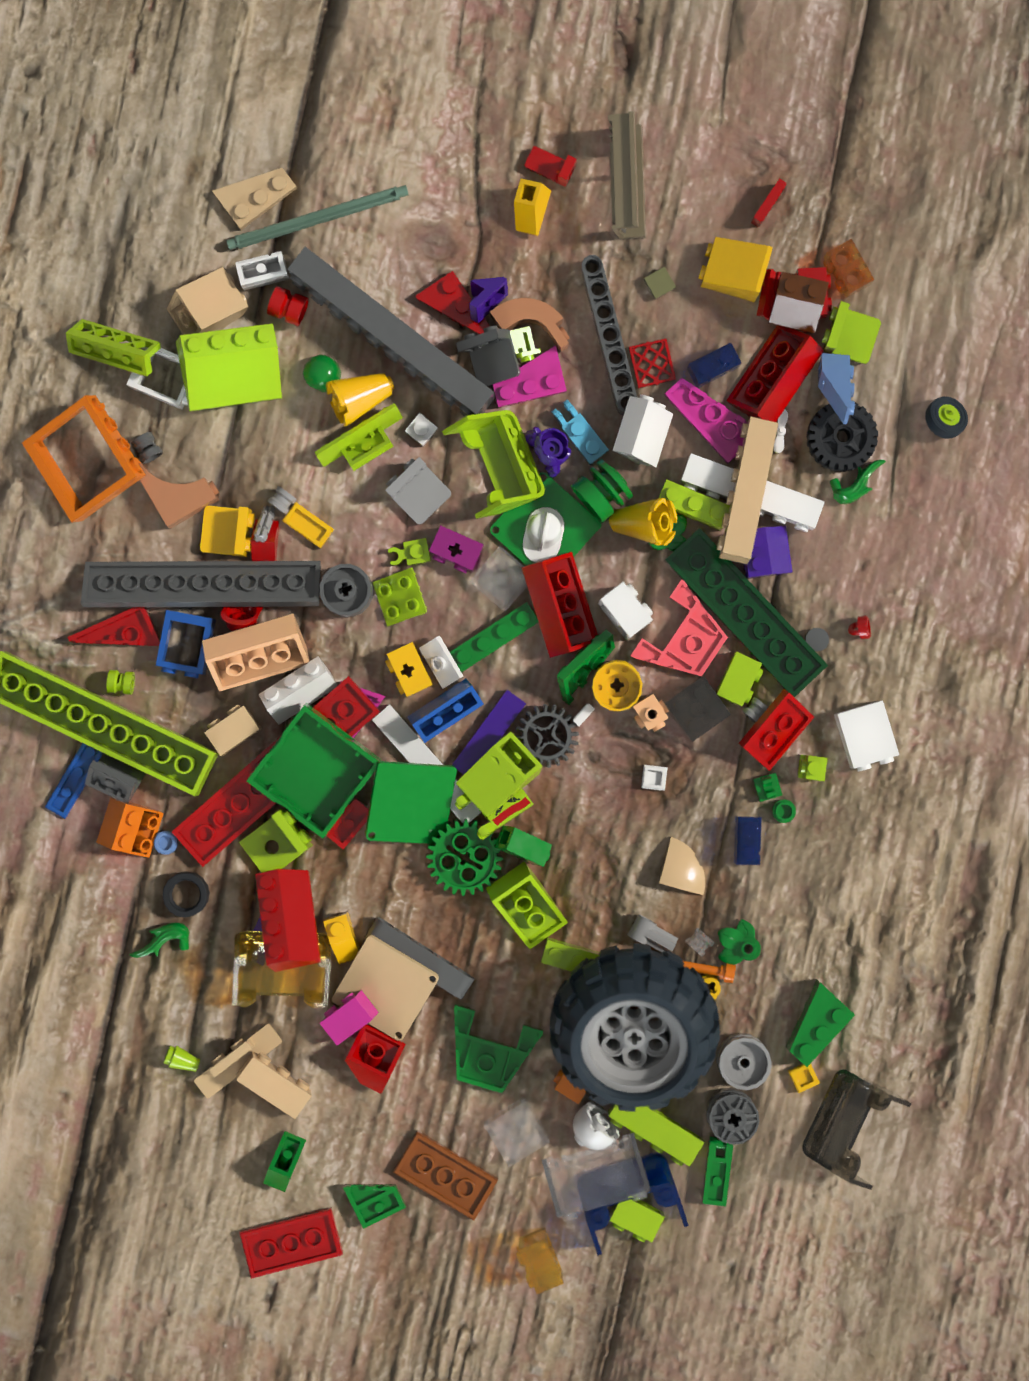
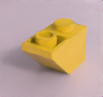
M520 179L514 199L516 231L535 236L539 235L551 190L544 184Z

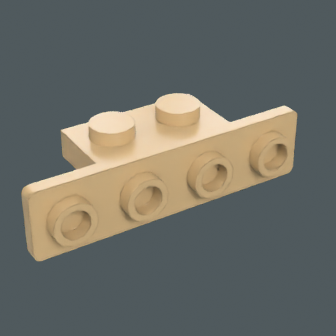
M266 1024L247 1040L243 1041L241 1038L230 1047L232 1051L226 1056L221 1053L211 1061L213 1066L194 1080L195 1084L206 1098H210L236 1078V1074L252 1052L256 1054L261 1052L266 1055L281 1044L282 1039L271 1024Z

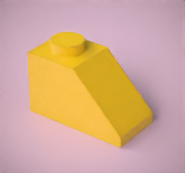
M346 912L326 918L323 923L338 963L342 964L354 960L360 948L349 913Z

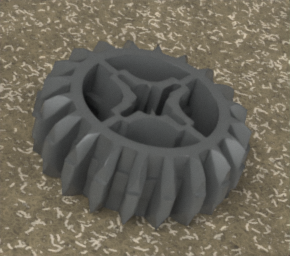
M543 704V712H539V708L535 706V715L532 716L529 711H526V715L529 717L528 721L520 718L519 721L525 724L524 728L516 727L517 731L523 732L522 736L516 737L519 740L523 739V745L535 758L539 759L541 764L545 760L547 761V768H551L550 760H555V764L559 766V757L562 756L567 761L568 757L564 753L568 751L574 754L575 752L569 746L570 744L578 745L577 741L571 740L572 736H579V732H571V728L576 727L577 724H568L567 721L572 718V715L563 718L562 715L565 712L563 708L557 714L555 713L556 705L552 706L551 711H547V704ZM542 716L554 717L546 728H541L532 722ZM560 721L566 729V743L559 740L555 735V730ZM554 725L551 736L558 743L548 741V743L544 742L540 747L543 736L536 729L540 731L545 729L546 731V729H550ZM528 729L535 732L539 737V742L534 751L527 741ZM548 744H554L561 749L554 755H540L543 748Z

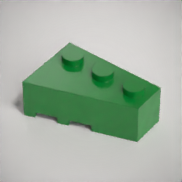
M817 979L786 1045V1048L806 1067L811 1064L855 1016L849 1008Z

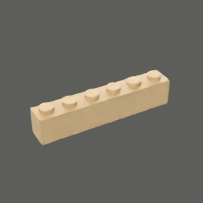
M750 417L747 424L743 423L740 437L744 438L742 446H738L735 459L739 460L738 469L734 468L732 472L731 482H734L733 491L729 490L726 504L730 505L728 514L724 513L721 527H724L725 531L724 536L719 537L717 550H720L719 558L747 564L751 559L778 428L777 422Z

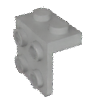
M418 457L416 460L412 458L403 467L405 471L399 477L395 475L387 482L388 488L385 491L418 525H421L451 497V491L427 467L426 463Z

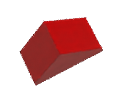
M255 519L251 537L252 561H277L279 521L272 520L267 540L262 543L254 540V532L259 520Z

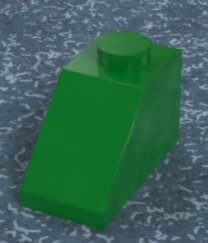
M284 1131L263 1184L283 1192L286 1191L306 1139Z

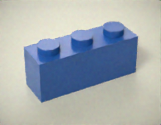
M464 679L407 716L422 741L426 743L484 705L471 683Z

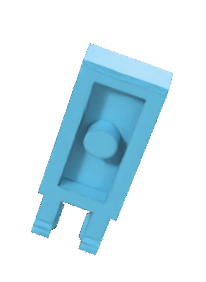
M567 399L563 404L565 409L573 416V419L566 422L561 412L556 408L551 412L562 426L561 429L591 465L608 452L609 449L581 413L578 414L577 410Z

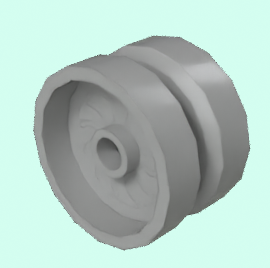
M737 1033L730 1035L722 1041L717 1050L716 1062L718 1070L726 1082L736 1089L750 1090L757 1088L766 1081L771 1072L772 1061L768 1050L758 1038L751 1034ZM742 1059H748V1061H745V1065L740 1064Z

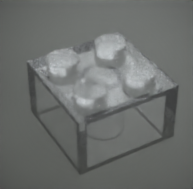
M525 1097L484 1121L485 1129L509 1167L550 1142L549 1135Z

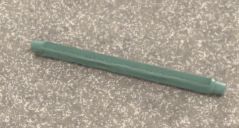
M406 185L401 187L395 186L266 226L262 229L236 235L235 238L226 241L229 250L242 249L264 240L273 239L375 206L400 200L401 197L409 195Z

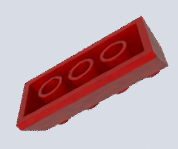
M776 326L726 401L748 417L776 422L824 350L810 335L794 329Z
M565 553L521 567L549 657L570 653L590 645L598 633L573 553Z
M275 869L255 874L266 966L274 972L321 962L309 871Z

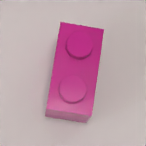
M362 990L355 995L353 992L349 993L341 1000L342 1005L338 1008L333 1005L323 1013L325 1018L320 1022V1025L336 1045H339L361 1029L379 1013Z

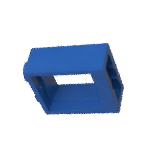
M166 610L155 666L162 667L161 672L175 674L176 670L185 671L184 676L199 678V674L206 675L207 663L205 661L203 644L201 646L198 667L166 662L165 658L173 621L205 627L203 640L213 638L216 620Z

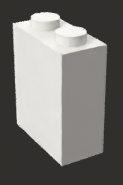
M640 395L639 398L630 396L613 451L637 464L656 468L673 414L665 409V405L653 402L654 399L646 395Z
M883 700L834 714L850 768H857L858 772L872 768L871 763L878 761L880 765L894 761V756L899 755Z

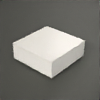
M586 704L572 719L573 722L579 727L595 709L590 704Z
M644 765L641 788L665 791L668 767Z

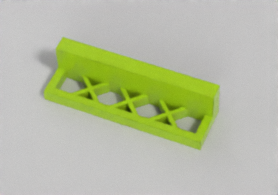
M81 319L65 333L69 353L146 377L152 372L150 358L161 349L160 342L84 319ZM85 328V329H88V330H90V331H84V332H82L81 330H83V329ZM148 347L147 350H142L139 348Z

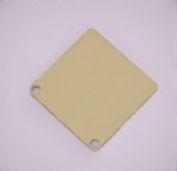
M369 935L334 993L332 1002L340 1006L343 1004L341 1000L349 993L353 992L355 995L362 990L379 1012L369 1024L395 1040L400 1041L405 1037L438 982L439 976L434 971L374 935ZM430 976H434L436 980H430ZM396 1032H400L402 1036L398 1037Z

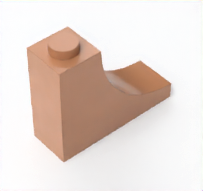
M142 462L139 464L146 475L140 481L166 526L170 529L201 512L206 506H211L219 501L217 494L220 492L213 481L208 482L206 478H202L187 484L168 483L152 475Z

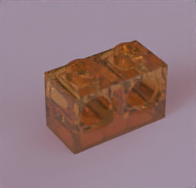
M852 239L828 251L823 257L825 260L823 261L824 267L836 279L835 286L838 292L844 294L846 298L868 287L874 281L871 272ZM843 255L847 263L839 264L835 256ZM854 275L858 279V284L851 285L847 281V276Z

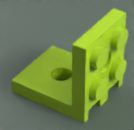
M286 808L278 810L271 816V819L239 842L261 873L283 869L313 846L310 842L312 841L310 835L305 829L301 830L296 823L298 820ZM269 840H275L279 845L278 851L274 854L269 853L266 849V844Z

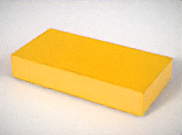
M296 502L282 520V522L320 549L334 531L332 527Z

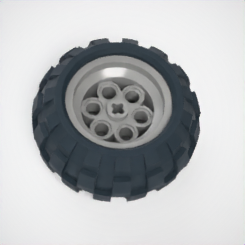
M633 944V948L621 950L617 945L602 949L597 958H591L590 960L586 958L580 962L570 973V978L565 980L559 987L553 1001L549 1024L550 1044L553 1055L557 1062L562 1065V1072L575 1088L578 1087L580 1090H586V1095L590 1100L602 1106H606L608 1103L618 1105L620 1111L635 1112L636 1107L649 1106L650 1110L660 1109L668 1106L670 1099L674 1097L677 1099L680 1097L684 1098L697 1086L699 1077L701 1075L705 1076L716 1057V1048L720 1041L718 1008L714 998L708 991V985L693 967L691 969L685 967L684 961L678 955L668 950L662 953L652 951L650 945ZM630 1006H638L639 1008L633 1010V1009H630L629 1007H630ZM609 1017H617L618 1019H617V1020H610V1019H608V1018H609ZM651 1017H659L660 1019H659V1020H652V1019H650V1018H651Z

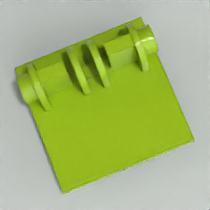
M413 567L372 582L387 627L415 616L424 615L427 612V606H425L423 594L420 591Z

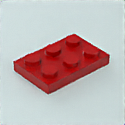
M783 689L738 744L764 768L770 771L812 721L814 716L795 697Z

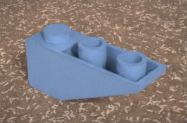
M822 353L818 366V387L842 423L847 424L849 415H853L855 409V401L851 400L854 394V383H851L854 375V365H850V355Z

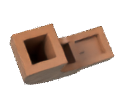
M517 298L506 301L490 311V317L499 329L512 330L521 324H536L547 332L560 352L569 346L567 341L570 339L569 335L563 327L558 328L563 323V317L545 302L532 298Z

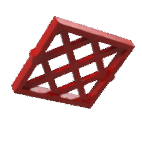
M667 338L652 342L647 341L644 344L629 347L638 389L676 380ZM661 343L662 346L659 351L651 347L653 344ZM645 347L646 350L641 355L635 351L636 348ZM664 347L666 349L667 357L661 354ZM649 350L656 354L652 361L645 357ZM634 354L640 358L637 364L635 363ZM658 356L666 360L662 367L655 364ZM642 360L650 364L646 371L639 367ZM668 362L671 373L665 370V367L668 364ZM652 366L660 370L656 377L648 373ZM638 371L644 374L641 380H639ZM662 372L670 376L669 379L659 380L658 378ZM646 376L654 380L652 383H642Z

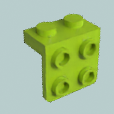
M841 301L837 307L833 306L829 320L832 323L830 329H826L824 332L822 343H825L823 350L830 354L850 355V360L867 364L870 360L881 321L877 318L849 310L850 304Z

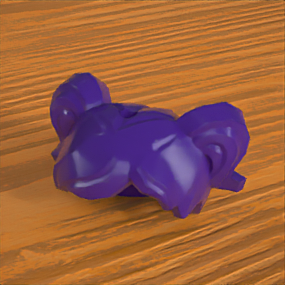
M534 427L533 430L526 432V442L530 446H534V452L539 460L546 465L549 477H556L560 473V465L571 455V449L568 448V438L559 429L548 428L541 431L538 427Z

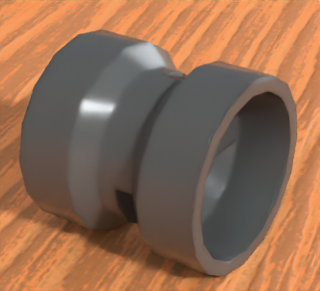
M152 432L144 433L131 442L134 450L139 452L142 464H147L163 454L160 446L155 444Z

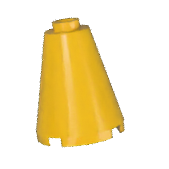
M384 373L331 380L326 383L327 395L332 394L331 407L338 421L341 424L344 423V427L350 425L390 397L394 389L391 377H386Z
M657 498L618 508L609 517V525L614 532L655 545H667L675 536L676 531H672L673 523H677L676 509L670 500H666V498Z

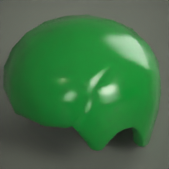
M326 355L313 356L304 365V380L310 387L321 392H327V382L341 379L342 372L338 363Z

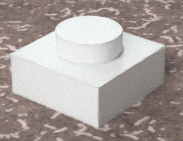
M419 413L405 432L424 447L438 430V427Z

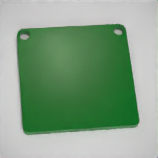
M545 472L539 473L540 476L545 475L547 478L545 481H542L545 488L544 495L532 502L504 512L490 528L491 534L526 566L536 563L525 555L523 549V538L527 521L535 510L542 507L552 508L563 518L564 532L557 556L572 552L573 557H575L602 526L597 518ZM494 527L499 528V532L497 534L492 532V529Z
M377 762L365 830L366 838L369 841L435 844L431 837L440 836L437 829L440 828L444 832L446 831L445 823H448L457 769L451 765ZM370 832H374L372 837H368Z

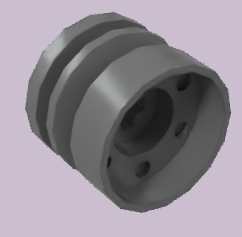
M733 1087L722 1088L715 1092L708 1100L706 1118L718 1139L724 1143L735 1145L742 1144L753 1137L760 1122L759 1113L751 1098L745 1092ZM735 1113V1115L738 1116L736 1117L735 1123H732V1121L729 1120L731 1119L730 1114Z

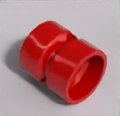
M276 286L269 300L267 315L277 319L285 317L287 323L298 327L305 316L309 298L298 293L291 295L290 290Z

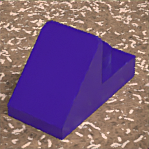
M496 277L470 281L471 294L473 296L469 303L471 320L479 323L508 295L506 278Z

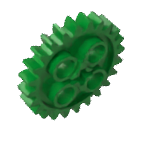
M465 818L463 825H460L457 819H455L454 827L445 823L447 830L444 832L438 828L439 838L436 836L431 837L435 845L429 844L427 846L433 851V853L426 854V858L432 859V862H429L427 867L434 868L430 873L431 877L438 875L439 877L435 881L436 884L444 882L443 890L446 891L449 887H452V894H455L460 889L462 896H464L466 890L469 889L470 893L474 895V888L476 887L482 892L483 883L491 886L489 878L497 879V875L493 871L501 870V866L496 864V861L503 860V857L496 853L502 850L494 846L498 838L490 839L493 835L492 833L486 839L481 840L477 835L479 828H477L476 820L471 825H468L467 818ZM459 835L467 837V842L462 847L454 844L455 838ZM450 845L463 855L468 852L469 858L482 865V869L475 867L467 860L461 862L460 856L446 849V846ZM478 848H485L487 850L486 856L482 859H477L474 856ZM447 855L453 856L455 860L449 867L442 864V859ZM466 868L474 870V875L470 879L462 877V871Z

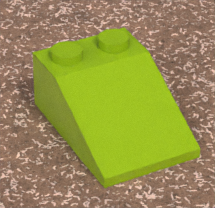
M525 862L486 888L492 903L529 949L568 923Z

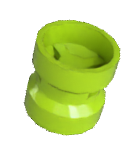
M109 670L107 693L121 691L123 694L132 695L135 686V673L130 671L120 673L118 670Z

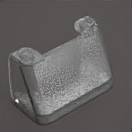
M634 1133L622 1136L623 1139L619 1140L618 1144L614 1140L611 1146L602 1150L595 1151L589 1149L568 1156L563 1155L561 1156V1161L559 1158L554 1159L553 1157L542 1160L558 1218H563L564 1222L578 1218L577 1214L629 1198H633V1201L647 1198L646 1193L651 1190Z

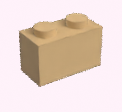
M236 705L227 712L228 717L222 721L218 718L207 725L209 730L204 733L220 756L226 755L262 730L247 706L240 708L239 705Z

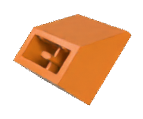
M110 797L96 843L111 850L150 858L154 839L158 833L164 813L132 802L127 804Z

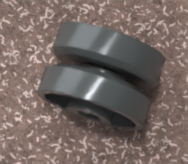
M339 564L330 568L323 575L320 583V597L323 604L331 612L342 617H354L362 614L370 606L373 599V585L370 577L361 568L352 564ZM345 587L352 589V591H349L348 596L343 593Z

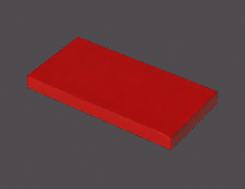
M332 1207L239 1232L251 1279L343 1255Z

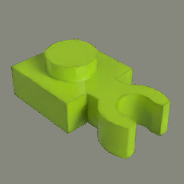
M426 538L403 542L404 549L402 550L396 547L388 549V553L396 552L398 554V559L390 562L392 566L401 564L403 560H407L408 566L431 562Z

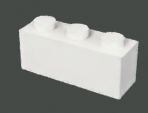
M318 656L258 695L266 710L279 725L297 714L306 703L311 705L338 685Z

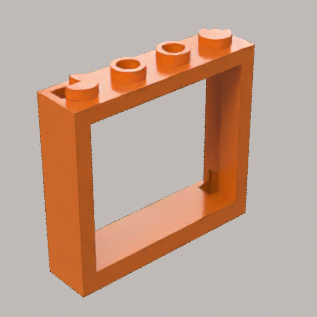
M96 395L82 397L22 442L72 523L85 520L146 476L139 465L141 462L134 457L130 451L128 441L120 435L116 422L108 416L104 403H100ZM86 409L126 475L88 503L82 505L43 443V440Z

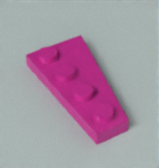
M681 378L664 396L728 464L736 457L738 446L743 444L744 438L740 437L743 423L747 424V421Z

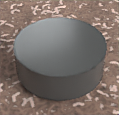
M813 628L806 633L805 641L815 652H818L828 646L829 636L825 630Z

